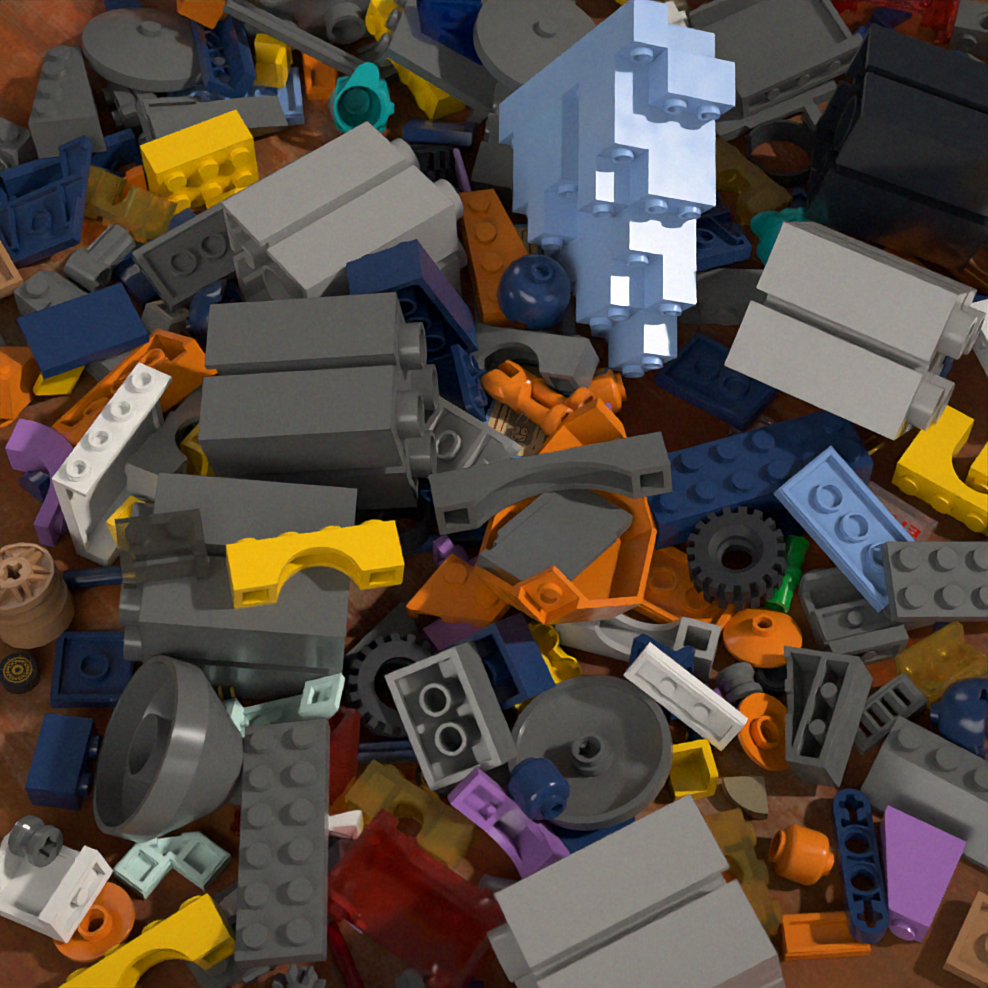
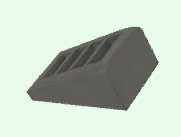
M901 673L867 698L860 721L872 735L867 738L858 727L853 746L861 755H864L886 740L898 716L913 722L924 715L928 700L905 673ZM887 702L896 712L897 716L893 717L883 704ZM871 712H874L884 724L883 727H880L870 716Z

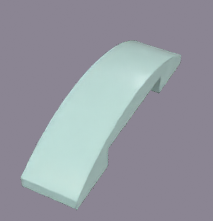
M342 673L309 680L305 682L304 691L301 695L244 708L237 698L221 702L244 739L245 727L324 718L328 720L339 709L345 677Z

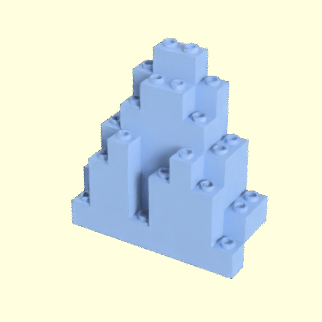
M629 0L499 104V143L511 145L512 149H514L513 212L526 214V218H528V243L541 245V248L544 249V255L557 260L569 275L572 286L571 292L576 296V323L589 324L591 336L605 338V342L608 343V367L613 371L622 372V376L627 378L643 377L645 372L660 369L664 363L677 358V316H680L682 311L696 305V219L701 217L702 213L716 206L715 120L735 107V62L715 58V34L669 24L668 4L652 0Z

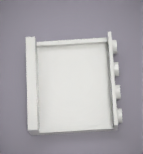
M139 362L52 477V482L76 553L104 567L111 566L121 553L108 529L107 519L130 495L140 500H146L127 492V475L124 473V467L128 457L132 453L139 451L150 433L156 432L164 424L159 398L173 380L172 376Z

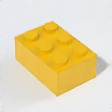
M236 109L140 145L149 192L165 220L186 208L192 210L205 205V201L233 189L248 187L259 181L253 136Z

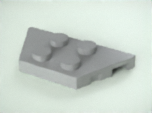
M440 396L437 410L424 411V430H433L436 441V473L509 460L522 449L512 439Z

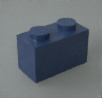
M45 713L25 785L32 805L81 811L84 796L89 797L92 792L94 775L91 769L94 759H98L103 736L99 735L93 719Z

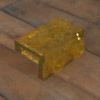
M956 620L895 657L897 675L901 673L907 675L927 698V708L930 710L933 702L941 701L944 690L952 682L963 678H983L988 675V657L965 641L963 625Z

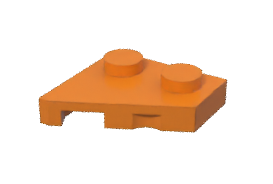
M451 553L405 608L406 614L413 618H418L419 614L442 617V622L468 623L473 627L485 628L499 621L511 605L498 598L473 573V566Z

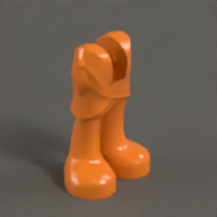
M508 359L502 362L498 369H492L480 379L481 387L488 395L508 405L517 414L526 415L543 430L548 438L569 413L596 399L595 392L586 387L577 388L569 397L560 395L548 387L544 379Z

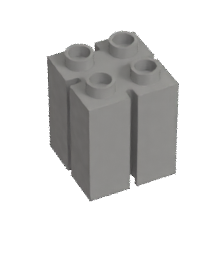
M368 121L221 202L231 249L235 253L241 249L244 250L234 256L233 260L239 289L245 302L350 295L347 262L359 259L366 254H374L394 247L401 242H409L415 239L420 242L462 298L460 270L467 266L468 260L464 247L457 238L456 221L464 215L463 204L458 193L445 179H439L434 183L420 171V165L415 153L403 139L397 138L389 142Z
M783 222L756 287L768 293V296L763 304L754 300L750 301L724 366L895 440L914 427L927 431L931 422L937 424L955 387L954 382L939 376L944 366L942 363L945 356L947 355L958 360L962 353L965 355L969 354L983 326L986 313L970 307L977 292L972 287L816 222Z
M691 794L495 893L507 923L487 932V936L511 983L515 982L517 988H786L778 955L737 879L727 884L721 872L730 868Z

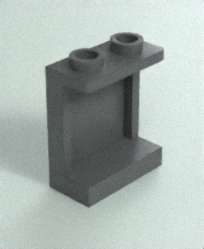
M838 567L810 570L801 577L797 593L819 651L823 650L809 618L811 610L864 598ZM904 625L828 642L824 652L858 656L866 666L903 657L909 637Z

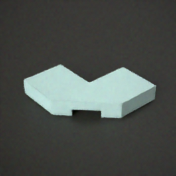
M200 831L182 833V836L155 838L144 843L136 842L112 869L114 877L143 899H146L173 868L203 891H206L232 861L230 853Z

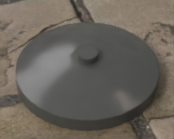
M487 0L480 9L474 23L473 42L479 59L492 76L509 89L516 91L593 30L596 25L582 9L569 0Z
M120 8L97 15L86 24L83 30L81 51L85 61L96 73L116 84L142 91L172 92L188 89L203 82L191 22L182 16L151 8Z
M584 675L557 683L555 687L537 695L526 706L511 732L519 756L508 761L510 773L519 762L526 758H546L551 760L570 784V796L563 813L551 820L543 819L553 825L566 829L580 831L600 830L616 826L631 819L643 811L656 798L663 788L672 766V736L662 709L652 697L635 684L618 677Z

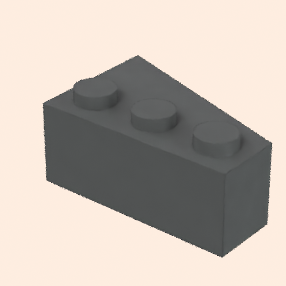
M784 646V657L787 660L785 692L787 693L788 714H785L786 762L801 782L839 788L873 678L858 656Z

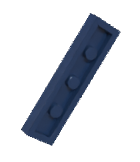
M227 14L223 21L219 20L214 29L211 30L190 19L204 88L229 99L243 98L257 77L244 23Z
M131 128L103 137L107 151L92 153L89 177L97 175L104 177V179L96 185L88 184L86 200L113 192L114 184L116 182L119 183L120 180L127 176L126 174L119 173V168L134 163L135 166L142 165L145 180H147L144 164L138 152L136 137ZM60 156L40 158L0 171L9 201L63 178Z

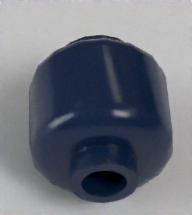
M530 757L522 760L512 769L508 783V793L527 818L537 821L543 819L551 820L558 817L565 810L566 802L570 796V784L551 760Z

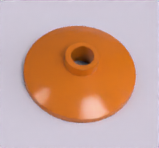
M755 607L743 609L732 615L724 626L723 641L728 652L738 661L750 663L752 667L774 668L787 664V660L784 657V646L801 648L802 632L794 619L776 609Z
M753 693L745 697L737 707V710L748 718L745 726L737 733L744 751L757 765L766 770L778 772L789 768L790 766L786 762L785 714H788V709L778 699L766 693Z
M106 882L68 943L66 944L52 938L53 942L62 955L70 960L86 963L103 959L109 949L124 943L128 938L135 919L134 904L123 888ZM102 925L98 930L94 931L96 927Z

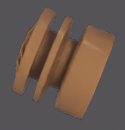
M20 542L2 547L0 549V637L2 641L14 648L31 649L44 646L57 639L70 626L75 614V602L48 550L33 543Z

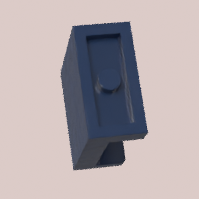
M459 344L451 346L453 358L435 365L439 396L478 420L485 422L487 419L484 406L488 402L483 388L477 381L476 375L480 373L478 362L472 353L467 354Z

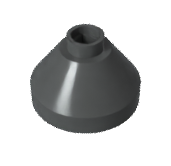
M157 655L145 662L125 687L106 728L94 775L93 812L97 826L103 833L137 843H144L216 812L226 803L234 805L242 803L244 739L199 667L165 655Z

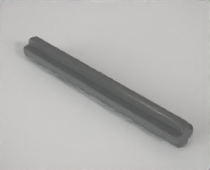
M245 0L225 1L223 6L224 13L348 76L352 75L359 65L366 63Z

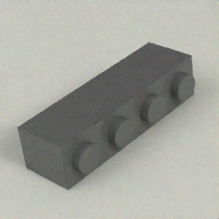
M708 268L704 271L696 272V305L682 311V314L677 316V323L689 325L695 323L719 324L722 326L741 325L750 301L754 300L763 304L768 296V293L756 288L763 270Z

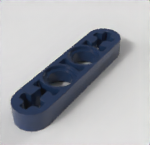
M844 789L835 795L830 817L847 927L854 939L861 943L872 944L880 941L885 935L889 923V912L871 806L868 798L862 792L856 789ZM844 805H851L852 810L856 811L854 825H849V812L847 809H844ZM849 839H859L866 844L868 850L861 854H855L850 852L844 843ZM854 876H865L872 881L874 887L869 891H859L853 887L850 880ZM870 904L868 911L871 922H875L873 928L867 927L866 922L861 920L864 905Z

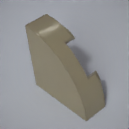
M764 775L723 777L722 788L729 801H732L733 804L752 818H768L769 812Z

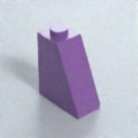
M888 805L878 828L879 859L889 912L887 927L890 928L894 935L901 939L916 940L922 943L967 842Z

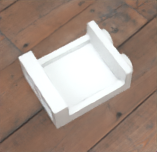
M10 833L7 834L0 846V915L67 944L113 870L97 850L85 845L81 852L62 845L58 856L52 863L42 868L29 863L27 857L22 858L11 853L8 847Z

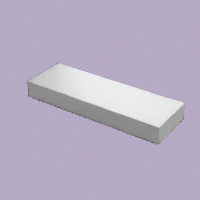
M650 642L623 675L704 739L708 738V741L720 751L728 745L748 720L745 715Z

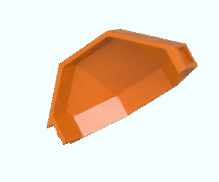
M598 397L569 413L534 455L627 438L622 422ZM590 489L633 515L630 528L617 538L613 545L573 581H570L555 565H552L512 586L489 571L477 566L478 557L473 573L498 598L544 625L612 619L641 605L657 535V528L647 497L633 499L618 493ZM541 494L514 503L492 516L488 521L479 553L485 548L490 551L493 542L497 539L498 530Z

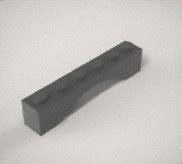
M661 431L429 475L440 535L479 528L492 516L508 506L526 498L543 494L544 492L568 489H596L618 493L633 499L673 492L671 466Z

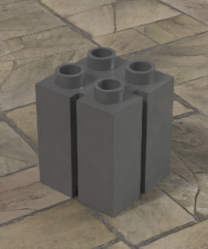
M396 292L210 304L205 368L206 370L216 369L219 376L203 377L198 442L216 477L357 489L356 510L417 507L418 477H429L431 474H436L437 471L435 436L433 430H424V411L437 410L438 377L435 365L426 364L427 348L423 323H405Z
M159 472L155 503L134 502L132 508L129 547L130 551H136L133 576L124 575L119 604V624L125 626L124 660L142 661L144 664L152 657L165 655L199 667L217 696H219L218 686L222 687L224 697H232L230 688L234 687L236 697L272 701L303 694L306 681L342 673L350 577L331 567H309L293 574L284 583L277 603L234 609L226 565V544H233L243 538H255L257 540L275 538L285 532H297L299 534L316 532L327 526H339L341 528L354 526L357 489Z

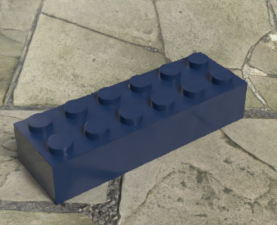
M826 410L668 453L673 492L647 496L657 528L654 547L656 550L687 542L690 533L696 535L695 525L699 521L706 525L707 514L714 512L719 517L722 515V508L730 507L731 513H738V506L747 507V514L752 515L756 509L763 512V519L789 512L773 493L830 446L834 448L866 486H868L874 463L851 421Z

